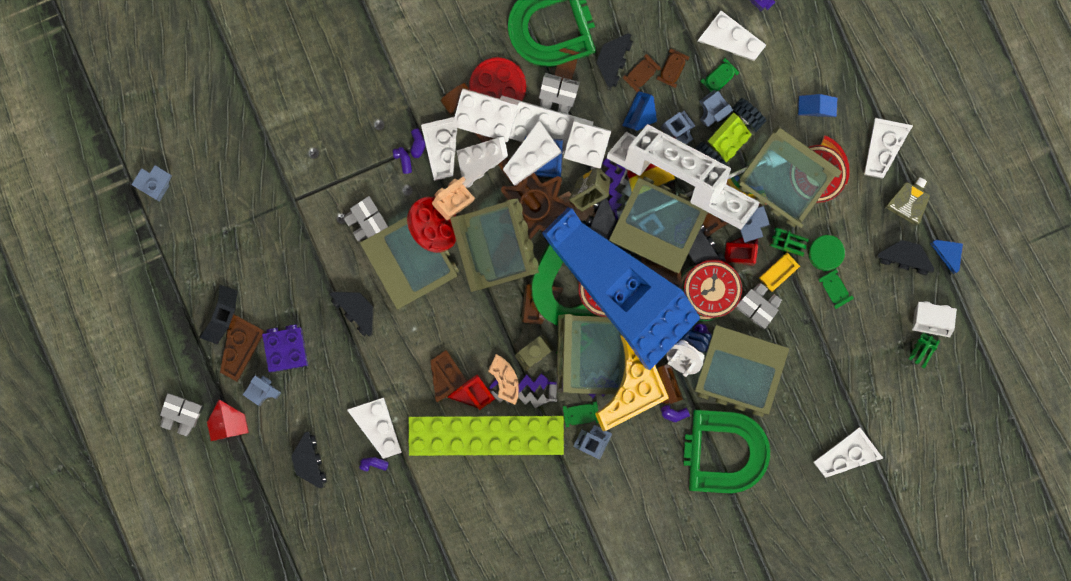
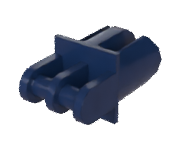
M691 328L680 340L687 341L696 350L704 353L712 337L706 333L693 331Z

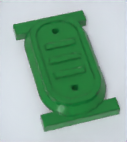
M726 58L722 60L724 63L720 64L707 76L706 81L704 79L700 81L710 92L720 90L734 77V74L736 76L739 74Z
M837 269L818 279L820 283L823 281V287L832 302L836 304L834 306L835 309L854 299L853 296L849 297L846 287L840 277L836 275L838 273Z
M593 402V405H578L568 409L567 406H563L566 427H570L569 424H585L595 420L596 423H599L595 415L598 412L597 402Z

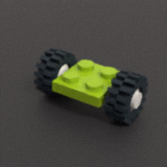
M740 98L732 107L733 114L708 140L713 149L704 142H700L695 150L727 165L726 163L736 154L739 148L752 135L747 128L757 132L766 122L762 113L744 98Z

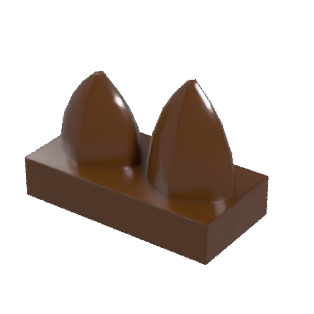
M667 364L658 367L657 371L669 399L661 403L672 404L683 400L672 366Z

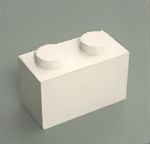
M926 301L918 302L914 312L912 330L951 337L955 328L957 309L947 305H934Z

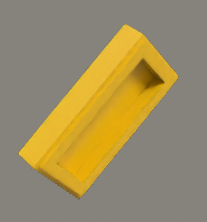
M787 252L759 279L773 292L800 265Z

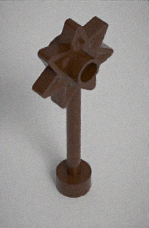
M465 83L451 90L440 100L450 115L456 113L462 89L470 90ZM475 133L482 143L493 140L491 137ZM506 157L498 164V166L503 171L505 176L508 178V176L503 170V168L509 162V159ZM532 173L515 186H502L501 192L507 200L518 198L523 208L522 214L524 221L528 225L527 232L530 240L539 230L543 232L567 208L574 210L572 204L557 198L562 184V178L559 176L541 184L535 173ZM509 209L500 217L501 224H513Z

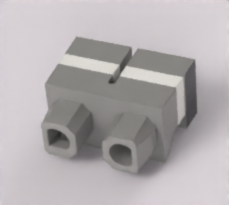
M545 73L539 99H541L540 107L551 109L552 102L559 104L558 112L568 114L570 108L573 107L580 82L563 78L558 95L562 77Z
M370 196L350 208L351 212L343 217L348 226L356 222L360 224L361 228L353 232L358 242L388 227Z
M759 283L753 290L750 289L735 308L748 318L753 314L750 320L764 330L779 311L777 308L782 300L773 294L769 301H766L762 296L768 289Z
M167 393L160 416H163L160 427L171 430L174 421L181 423L177 433L188 436L192 428L196 427L197 420L204 406Z

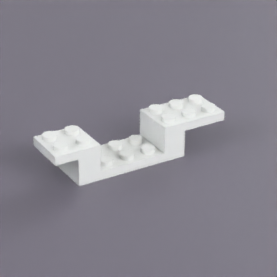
M462 89L452 125L456 128L495 139L504 137L505 142H508L509 138L524 142L525 137L530 134L540 121L552 139L564 140L563 158L596 168H601L611 133L610 130L593 126V121L509 97L501 96L498 99L467 89Z
M648 124L637 137L625 132L607 155V159L639 176L652 163L695 186L690 203L739 229L743 228L760 203L726 185L731 171L730 167Z

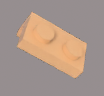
M464 177L459 180L454 179L448 184L446 189L441 188L435 193L436 198L432 205L446 220L453 217L475 200V197L463 185L466 180Z

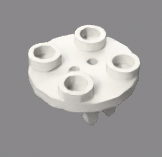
M680 340L667 352V364L684 373L683 376L687 377L688 374H695L700 371L703 366L704 355L689 345L687 341Z

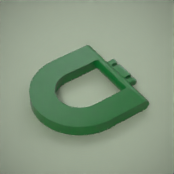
M517 0L508 20V34L515 51L525 61L540 67H556L557 65L597 53L589 29L595 28L594 22L587 24V22L593 20L588 5L581 7V5L587 3L586 0H569L581 36L552 46H543L536 43L529 34L528 23L532 15L538 10L567 0ZM565 48L579 52V54L571 55L560 52V49Z
M548 243L538 262L539 273L533 274L531 278V297L538 312L549 322L557 326L558 315L572 314V316L599 317V315L590 312L582 303L567 307L555 300L552 293V284L563 261ZM582 323L581 326H585L589 323Z
M693 410L692 435L685 434V439L691 440V443L685 442L684 458H690V461H684L683 463L684 466H690L689 491L738 493L758 483L764 476L770 461L769 441L760 425L748 416L739 413ZM702 431L729 432L741 436L749 447V458L746 465L733 473L700 471Z

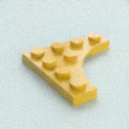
M622 335L620 337L625 352V369L622 382L612 400L595 413L602 431H607L669 399L656 366L651 370L645 369Z

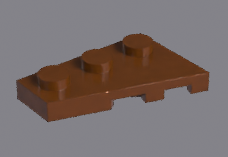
M233 314L227 332V341L220 373L238 382L263 337L262 334H265L266 331Z

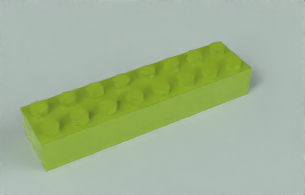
M564 416L409 417V456L564 455Z

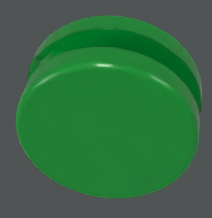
M822 235L811 243L808 250L809 260L819 270H833L840 266L845 258L844 245L841 240L833 235Z

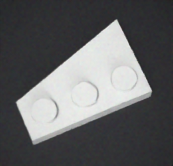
M722 11L719 12L697 41L755 61L766 47V44Z
M454 117L421 125L434 181L453 177L457 128L452 126Z
M878 118L874 119L864 175L884 178L913 125Z
M539 121L503 170L515 186L562 152Z
M504 137L457 150L461 176L466 179L463 183L465 188H469L475 180L483 177L485 172L490 168H494L508 156Z
M384 398L348 409L350 415L383 459L402 453Z
M859 427L813 463L826 478L883 459V457Z

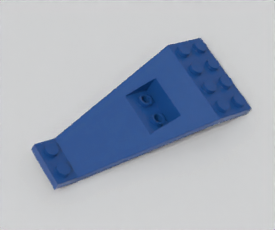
M567 208L542 232L554 251L625 338L645 369L651 370L700 319V316L680 288L584 225L572 208Z

